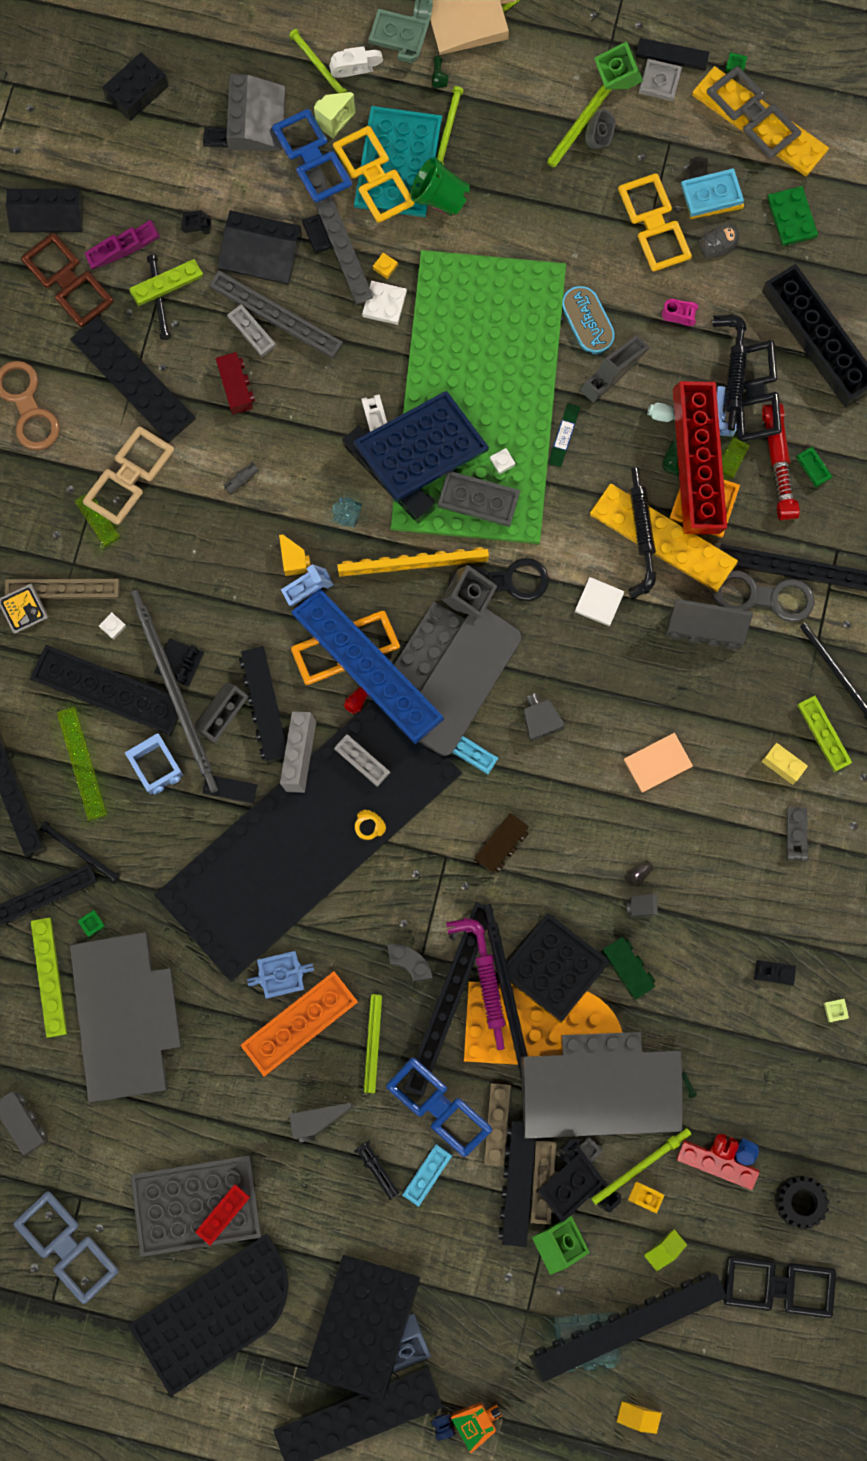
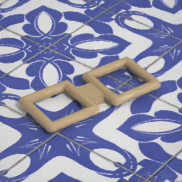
M140 426L137 427L115 456V461L122 465L120 470L116 474L110 469H106L84 497L83 504L114 524L119 525L143 493L142 489L134 485L139 477L149 482L152 481L174 452V447ZM140 435L165 450L149 473L124 458ZM108 478L133 493L117 516L92 501Z

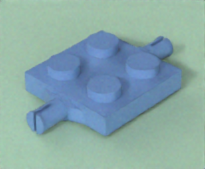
M296 951L257 960L259 967L258 976L249 978L247 981L251 982L248 983L249 987L260 984L264 989L266 999L305 990L302 980L303 973L314 971L313 963L301 966L298 962Z

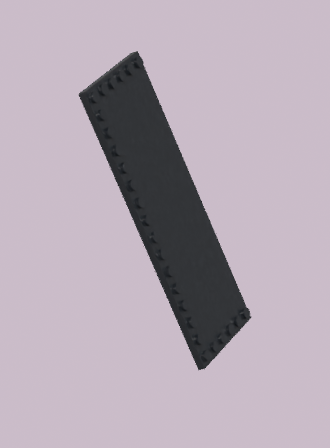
M372 701L311 755L305 793L286 792L279 783L155 893L154 896L232 982L459 778L462 772L447 756L438 754L419 741L414 744L387 714ZM346 735H349L390 771V774L378 787L334 750ZM362 810L375 812L385 823L386 830L384 834L376 836L371 840L360 838L355 831V823L358 819L357 814L360 811L362 812ZM372 819L363 821L360 824L361 833L365 836L373 834L376 823Z

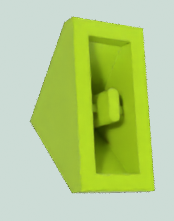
M673 1229L647 1251L644 1257L658 1271L674 1261L687 1244L676 1230Z

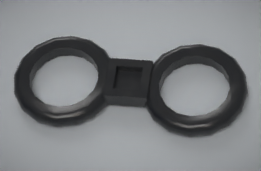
M522 558L509 565L506 571L488 572L478 564L466 563L453 570L448 580L449 587L457 570L469 565L497 585L495 592L508 591L512 597L520 601H532L545 593L548 587L549 576L546 568L540 562L531 558ZM530 566L539 572L541 584L537 590L531 593H522L513 586L512 575L518 568Z

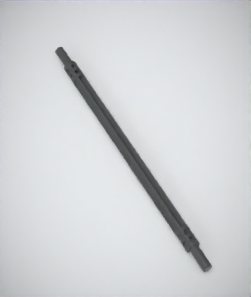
M133 590L131 595L137 607L135 610L201 775L205 777L210 792H217L218 788L212 776L213 770L148 609L143 604L138 590Z

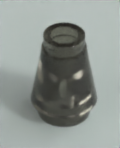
M646 860L626 871L627 874L624 875V878L631 887L640 886L653 870V866Z

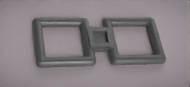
M738 66L707 89V94L732 120H737L740 116L744 115L750 121L743 127V131L768 158H773L801 135V130L775 104L765 108L759 102L764 98V92ZM737 75L755 96L734 111L716 91ZM774 113L792 133L774 148L770 149L752 129Z

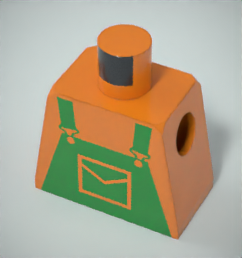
M482 1402L453 1412L451 1419L469 1452L472 1453L496 1432L493 1421L503 1415L497 1404L486 1410Z

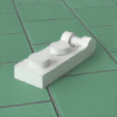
M379 394L374 395V398L367 399L366 397L361 399L370 432L387 423ZM376 405L377 408L370 409L369 406Z

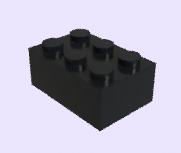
M140 52L109 80L102 89L105 98L131 121L169 85L166 75Z

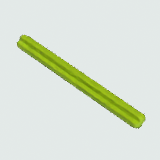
M604 83L548 158L547 164L549 166L556 167L612 90L606 89Z

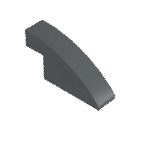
M637 335L604 359L597 373L585 381L580 391L594 403L637 363L650 346Z

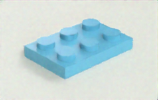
M734 168L681 181V188L691 217L744 203Z

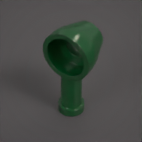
M436 56L433 60L432 88L438 89L447 87L449 76L441 71L442 57Z

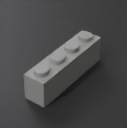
M292 712L280 780V784L286 792L305 793L316 720L311 712Z

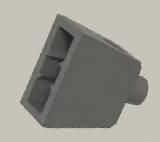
M537 693L526 697L530 707L524 709L523 715L530 742L564 729V722L549 700L540 702Z

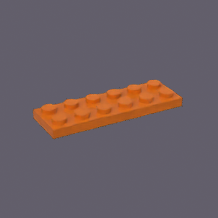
M333 971L240 1046L265 1077L354 1007L358 1001Z

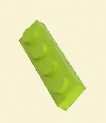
M195 259L131 287L130 293L139 307L202 278L203 273Z
M816 696L799 703L797 706L833 772L852 764L849 755Z

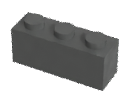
M226 682L195 724L197 733L205 739L216 743L249 696L235 685Z
M12 1091L0 1099V1119L22 1155L25 1156L48 1142L45 1138L47 1133L42 1126L39 1127L35 1121L37 1117L31 1109L28 1110L25 1103L27 1101L23 1094Z

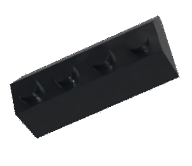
M80 188L7 189L6 209L10 233L82 232L84 198Z

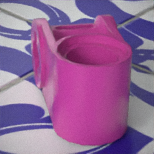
M669 299L665 302L661 315L666 321L693 326L696 324L695 314L699 306L694 302ZM667 308H672L675 312H670Z

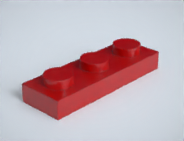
M234 1184L195 1233L211 1246L250 1199V1196Z

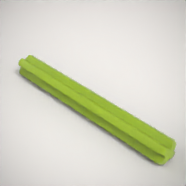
M372 994L370 997L364 1093L371 1094L375 1093L382 1006V995Z

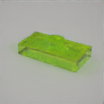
M733 437L722 458L724 475L732 479L734 478L750 445Z

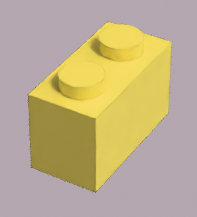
M778 743L771 748L762 760V763L792 785L808 767V765Z

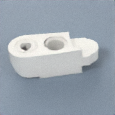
M364 46L344 49V51L337 52L331 57L330 72L335 78L373 72L372 67L381 64L383 57L381 51H365Z

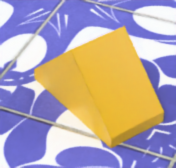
M622 1401L617 1422L639 1432L657 1434L662 1413Z

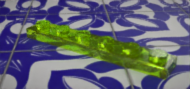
M72 707L56 712L88 821L108 816L77 709Z

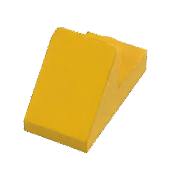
M636 1182L628 1201L657 1214L665 1195Z

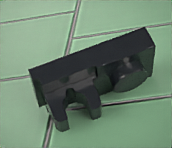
M756 960L754 980L793 986L796 966Z

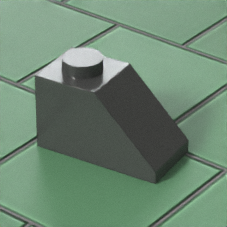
M657 894L631 896L630 901H626V912L630 913V918H654L657 915Z

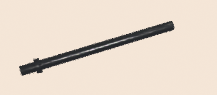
M805 622L800 626L801 630L865 714L864 718L867 720V704Z

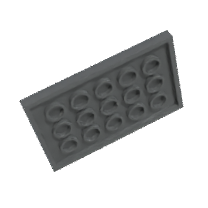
M251 1155L131 1175L141 1257L210 1246L195 1232L234 1184L248 1194L250 1199L212 1245L262 1237Z

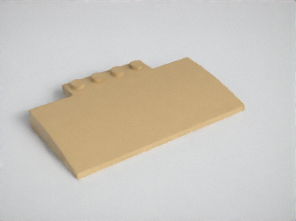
M432 0L433 9L430 22L439 55L508 40L509 30L501 4L517 0Z

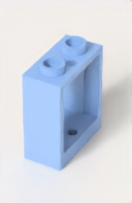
M158 733L125 752L150 795L162 792L166 785H173L181 780L180 777L183 776L179 766ZM160 746L174 771L149 785L135 760Z

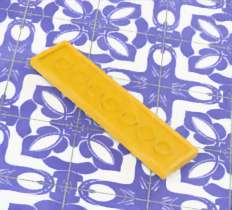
M714 66L695 88L692 96L744 132L743 127L750 121L744 115L740 116L737 120H732L707 94V89L726 75ZM733 79L716 91L734 111L755 96ZM763 100L759 101L765 108L770 106ZM774 113L752 129L770 149L774 148L792 133ZM795 124L801 130V135L776 156L807 177L828 152L829 147Z
M610 483L590 512V516L634 543H638L630 495ZM649 507L656 548L654 555L717 593L738 563V560L695 534H684L682 526Z

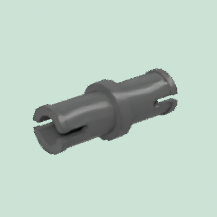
M251 462L242 471H237L235 473L236 476L223 486L232 494L242 484L245 485L248 479L259 472V469Z

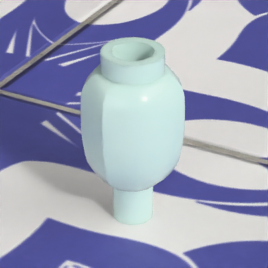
M655 403L654 405L650 404L648 407L647 415H650L654 420L669 422L675 419L672 406Z

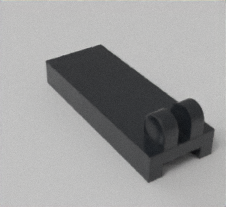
M213 776L218 791L211 793L205 779L203 794L250 804L255 802L258 789L257 784Z

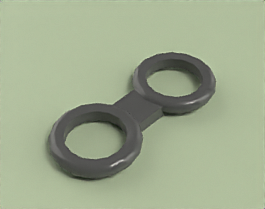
M733 570L726 581L737 578L743 580L748 585L750 597L746 603L738 606L731 605L724 600L721 588L717 593L714 592V599L718 606L748 611L753 606L772 608L776 616L787 622H799L807 618L815 604L811 588L803 581L785 579L778 582L774 588L758 586L749 574L739 570ZM786 587L800 589L806 597L807 604L805 609L797 614L786 613L778 604L779 592Z

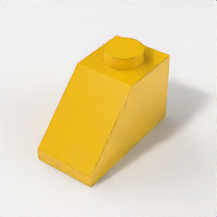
M279 535L285 576L308 573L307 567L311 566L309 555L306 556L304 549L286 536Z

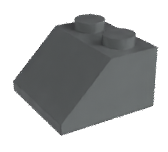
M466 565L457 570L441 600L456 611L480 618L497 585L469 565Z

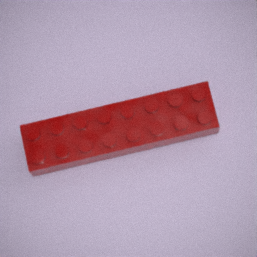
M680 381L673 388L683 532L684 534H720L727 529L716 382Z

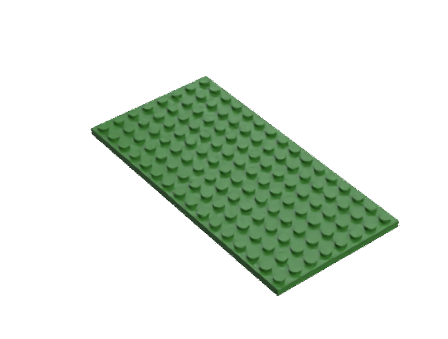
M421 250L403 414L447 391L489 447L487 452L452 472L520 490V495L510 527L438 508V502L447 476L446 474L422 488L421 491L425 495L429 494L434 499L435 510L421 523L417 524L394 500L391 521L392 531L540 545L566 263ZM506 448L514 460L515 466L499 475L490 461V457Z

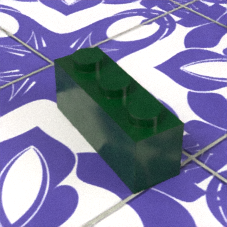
M621 937L601 952L610 961L609 964L632 999L636 1000L656 987L654 985L656 981L650 972L646 973L642 967L644 962L639 955L635 956L632 952L634 948L628 939L624 940Z

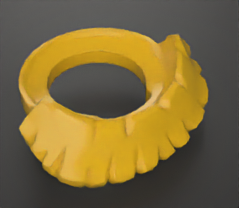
M362 810V812L360 811L357 814L358 819L355 823V831L360 838L371 840L376 836L384 834L386 830L385 823L375 812ZM372 819L376 823L375 831L373 834L365 836L360 831V824L365 820Z

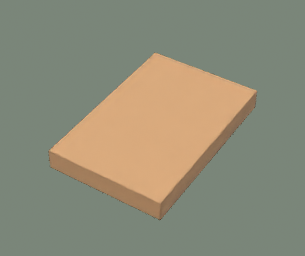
M675 733L624 758V762L641 793L693 767Z

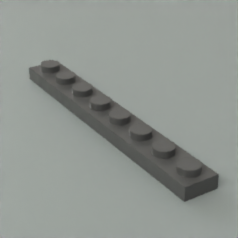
M218 271L209 284L210 289L238 305L242 304L245 309L333 360L343 346V342L221 271Z

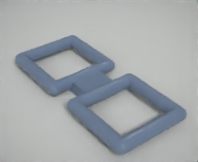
M45 1192L14 1222V1227L41 1258H47L53 1251L59 1255L62 1260L53 1268V1271L82 1304H86L118 1274V1268L90 1237H85L79 1244L73 1239L71 1234L78 1228V1223L51 1192ZM48 1201L69 1226L44 1248L25 1227L24 1223ZM88 1247L107 1268L108 1272L84 1294L63 1269Z

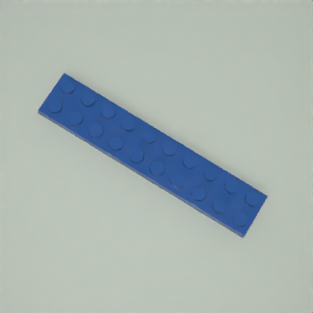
M321 589L312 594L291 612L296 620L414 744L444 720L439 711Z

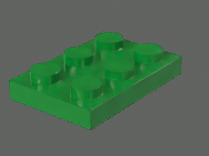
M803 186L767 195L768 204L782 246L818 237Z

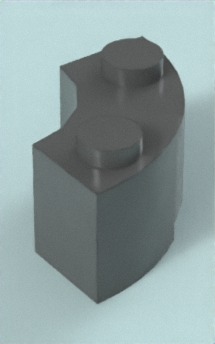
M387 945L391 966H399L406 969L411 975L413 982L433 979L430 967L418 952L403 945Z

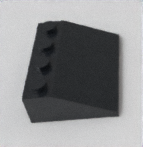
M230 210L225 225L218 269L289 285L302 238L301 226Z

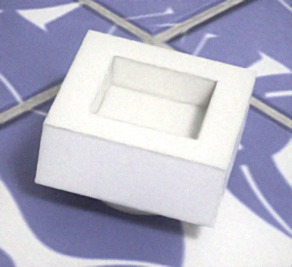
M506 448L490 457V461L499 475L515 466V462Z
M113 613L99 625L113 640L127 627Z

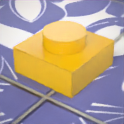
M382 253L373 265V270L388 279L397 268L398 262Z

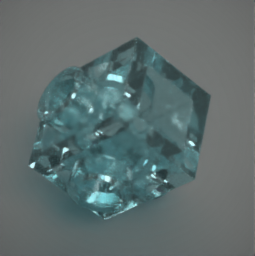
M341 497L338 503L335 502L332 507L331 513L334 514L332 521L342 526L354 528L359 520L362 504L355 502L351 498Z

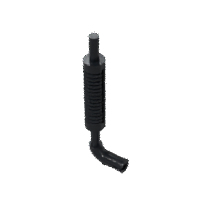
M734 314L713 315V327L729 326L730 328L735 327L737 330L736 345H733L730 351L731 359L726 392L727 401L725 402V410L729 412L728 430L734 431L736 414L742 411L747 347L743 345L744 332L747 330L746 323L741 317Z
M638 468L631 469L634 487L629 492L633 508L639 555L644 556L647 573L641 583L629 588L628 592L633 591L629 593V596L633 599L643 594H648L656 582V572H654L652 554L656 553L647 500V490L645 486H641Z

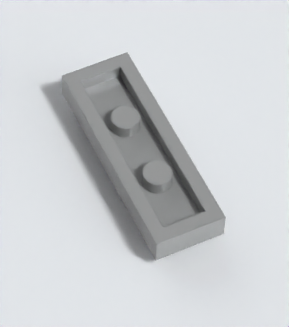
M242 304L227 315L228 319L261 357H264L276 347L275 342Z
M346 735L334 748L336 752L376 787L390 774L389 770L349 735Z

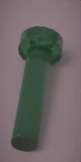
M686 1072L682 1073L683 1080L690 1093L688 1095L689 1098L696 1097L698 1094L694 1092Z

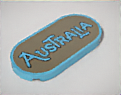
M584 286L571 288L563 297L562 310L580 347L586 352H592V354L606 352L613 343L614 329L596 293Z

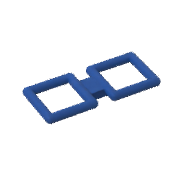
M309 109L303 110L272 126V130L288 158L293 160L301 156L305 164L297 167L296 172L314 202H319L352 186V181L335 152L330 151L324 155L321 154L319 147L327 143V138ZM307 118L318 140L293 151L281 129ZM331 160L343 182L317 194L305 172Z
M411 1058L386 1084L387 1089L417 1116L421 1117L427 1111L432 1113L437 1119L431 1124V1128L463 1157H467L492 1132V1127L460 1098H456L451 1103L444 1097L443 1094L447 1091V1086L416 1058ZM413 1067L437 1088L420 1107L396 1086ZM458 1108L482 1129L465 1147L441 1127Z

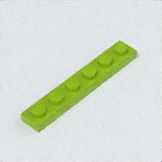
M52 919L31 921L46 1038L67 1035Z

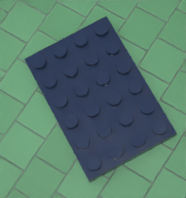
M447 391L354 440L355 447L395 502L484 454L489 449L488 445Z

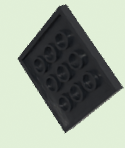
M547 913L507 962L511 984L562 1023L610 961Z

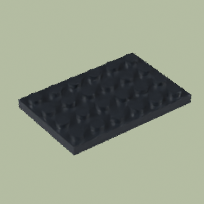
M343 1255L305 1377L384 1401L421 1279L420 1276Z

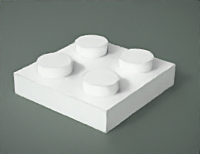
M371 281L370 290L373 299L365 302L362 313L363 317L398 325L407 289Z

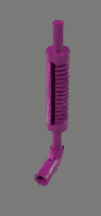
M467 917L462 920L446 922L447 927L455 926V928L447 929L448 934L466 931V933L473 932L476 935L480 954L479 957H476V963L479 966L477 968L480 974L479 981H482L480 985H482L481 991L483 992L482 996H484L483 1000H485L484 1007H486L485 1011H487L488 1028H493L497 1050H503L505 1046L501 1027L506 1024L504 1017H502L504 1014L501 1013L503 1010L501 1009L502 1003L499 1002L501 1000L498 994L500 993L498 991L499 987H496L498 983H496L497 976H495L496 972H494L495 968H493L495 967L493 965V954H487L484 927L478 921L467 919Z

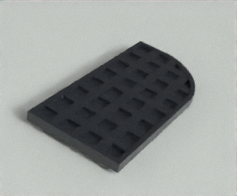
M267 1233L129 1324L130 1329L170 1397L266 1334L274 1326L282 1314L288 1295L289 1281L286 1264Z

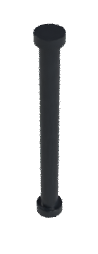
M157 255L147 256L152 278L159 275ZM161 296L155 299L161 329L160 339L168 340L171 338V333L168 332L163 297Z
M48 821L42 824L40 827L41 832H46L110 878V882L113 884L117 882L121 874L113 872L51 827Z

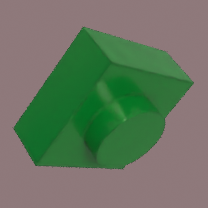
M730 52L725 72H730L737 66L744 71L748 56Z
M95 910L78 920V923L89 938L106 927Z

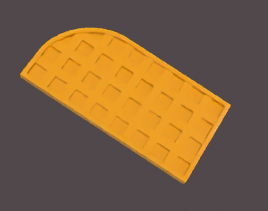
M469 982L464 1061L518 1065L500 984L498 983L496 987H499L498 991L500 993L498 994L500 995L499 998H501L499 1002L502 1003L501 1009L503 1010L501 1013L504 1014L502 1017H504L506 1024L501 1027L505 1046L503 1050H497L493 1028H488L487 1011H485L486 1007H484L485 1000H483L484 996H482L483 992L481 991L482 985H480V982ZM512 985L528 1056L562 1055L561 1035L622 1033L619 1021L613 1011L600 998L590 992L584 994L564 1021L560 1023Z

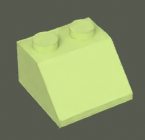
M351 92L325 95L314 106L317 123L321 130L331 138H334L355 114L354 94Z

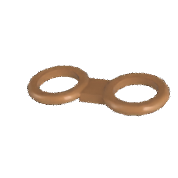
M21 361L8 362L0 368V397L8 402L16 403L21 414L15 429L17 439L30 450L39 451L47 449L58 438L59 422L53 413L46 409L38 408L33 394L37 390L38 377L33 367ZM20 369L29 374V387L21 394H9L3 389V378L11 370ZM38 416L48 419L52 426L48 438L41 442H31L24 436V426L28 420Z

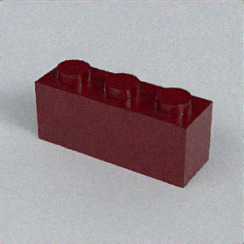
M237 352L215 358L232 415L253 409L252 402H255L253 392H248L247 386L250 385L247 374L243 375L242 369L245 368L242 357L238 358Z

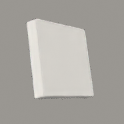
M589 577L575 612L610 627L625 591Z

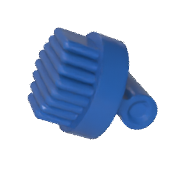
M742 1138L738 1143L739 1147L736 1152L737 1162L745 1166L754 1164L759 1154V1146Z

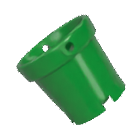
M433 157L427 160L418 171L412 184L410 198L417 204H425L452 216V213L456 215L465 204L467 199L463 196L465 191L469 193L470 185L445 168L440 160Z

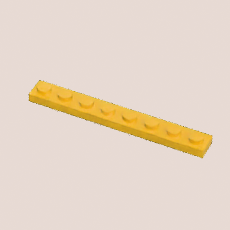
M477 547L472 549L473 551L458 549L453 553L439 551L434 555L420 553L414 557L401 555L395 559L381 557L375 561L362 559L356 563L343 561L337 565L339 577L488 562L489 553L488 549Z

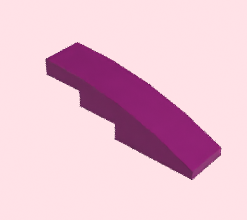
M149 220L136 229L131 227L119 236L113 234L84 254L91 269H95L145 247L160 238V235L154 223Z

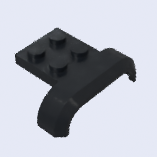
M569 1139L559 1148L558 1153L565 1164L536 1190L556 1218L562 1223L586 1200L594 1197L608 1186L579 1147L581 1141L578 1139ZM614 1191L597 1205L610 1213L621 1203V1194Z

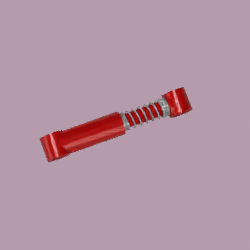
M779 403L782 432L777 435L768 436L767 439L771 465L774 467L775 476L777 477L776 481L778 482L779 502L777 503V516L779 521L799 519L800 510L798 501L793 498L794 496L791 493L792 489L790 486L792 484L789 483L791 479H789L790 474H788L789 469L787 468L790 464L784 426V407L782 403ZM772 404L762 406V419L766 429L774 428Z

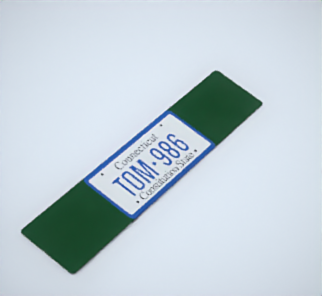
M567 403L548 464L557 467L562 466L580 411L579 406Z

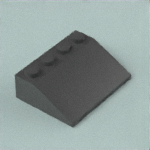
M230 74L226 137L229 150H283L272 130V126L284 120L285 86L251 75Z
M676 599L669 614L666 635L675 640L684 638L689 639L692 643H700L702 641L707 642L710 646L724 645L728 649L737 650L745 642L753 612Z
M355 1103L289 1114L293 1139L298 1138L299 1142L315 1139V1135L323 1132L355 1107Z

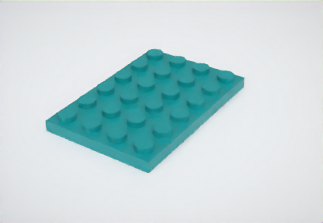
M371 106L368 126L372 128L389 157L388 162L380 166L384 173L396 170L410 193L420 168L427 160L436 157L442 115ZM367 135L361 167L380 157ZM363 174L358 179L354 208L369 210L358 190L360 186L367 183ZM393 178L367 191L378 211L386 212L406 201ZM415 203L414 206L398 214L426 218L428 206Z

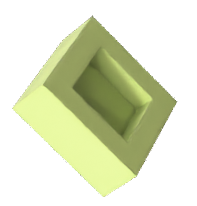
M845 999L824 1003L828 1023L849 1018Z

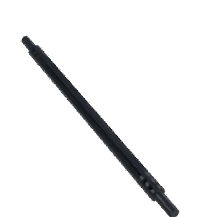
M490 903L483 905L488 923L486 928L522 1079L521 1056L528 1055L498 922H495Z

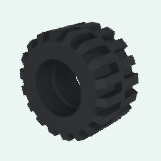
M805 1176L787 1178L786 1182L783 1181L781 1183L782 1186L776 1191L778 1192L777 1196H775V1201L777 1202L775 1207L779 1211V1216L787 1224L801 1229L813 1228L814 1225H819L820 1221L826 1218L825 1213L829 1211L827 1204H830L829 1199L826 1197L828 1193L823 1189L821 1183ZM798 1190H806L812 1197L811 1209L805 1214L796 1213L791 1205L792 1197Z

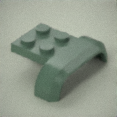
M415 0L413 17L378 9L370 33L369 44L399 51L398 61L409 64L416 62L420 56L430 23L433 1Z

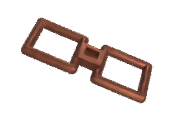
M55 233L48 235L21 257L22 262L45 288L51 287L56 282L62 290L55 295V299L80 327L85 326L114 302L113 298L90 272L86 271L77 277L71 271L79 265V260ZM54 242L70 262L47 279L30 259ZM87 280L104 301L81 318L64 298Z

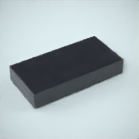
M319 214L302 220L314 254L332 248Z

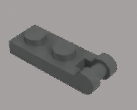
M787 807V861L800 859V861L807 862L808 860L807 808ZM794 847H800V852H795Z

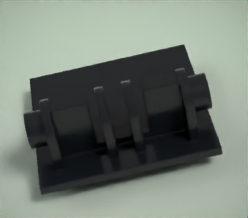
M169 638L164 652L175 679L181 684L190 686L204 652L198 650L193 645L188 646ZM157 665L154 673L161 675Z

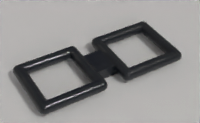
M772 340L746 346L747 354L767 349L769 376L744 381V389H747V399H742V411L737 413L738 439L740 442L773 436L782 432L779 394L777 392L767 394V384L777 381L775 344ZM772 400L774 428L746 434L744 407Z
M729 1256L727 1258L724 1291L727 1298H724L725 1305L770 1311L773 1305V1297L785 1298L784 1310L786 1313L822 1318L833 1317L836 1270L834 1268L790 1263L787 1269V1277L775 1276L776 1264L774 1261L739 1256ZM735 1264L767 1268L764 1302L732 1298ZM796 1272L828 1276L825 1309L793 1305Z

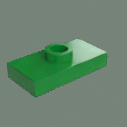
M813 446L796 456L797 461L816 488L832 479L833 476Z

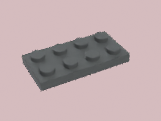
M451 471L446 476L438 508L510 527L520 490Z

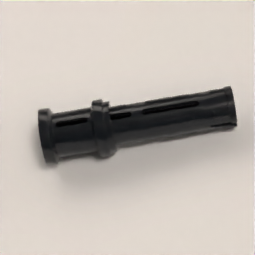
M368 1140L354 1151L360 1155L364 1161V1167L371 1170L388 1196V1199L391 1200L400 1192L380 1164V1157L374 1153Z

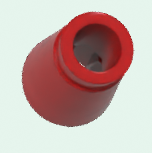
M359 687L345 699L344 708L352 714L360 712L368 694Z

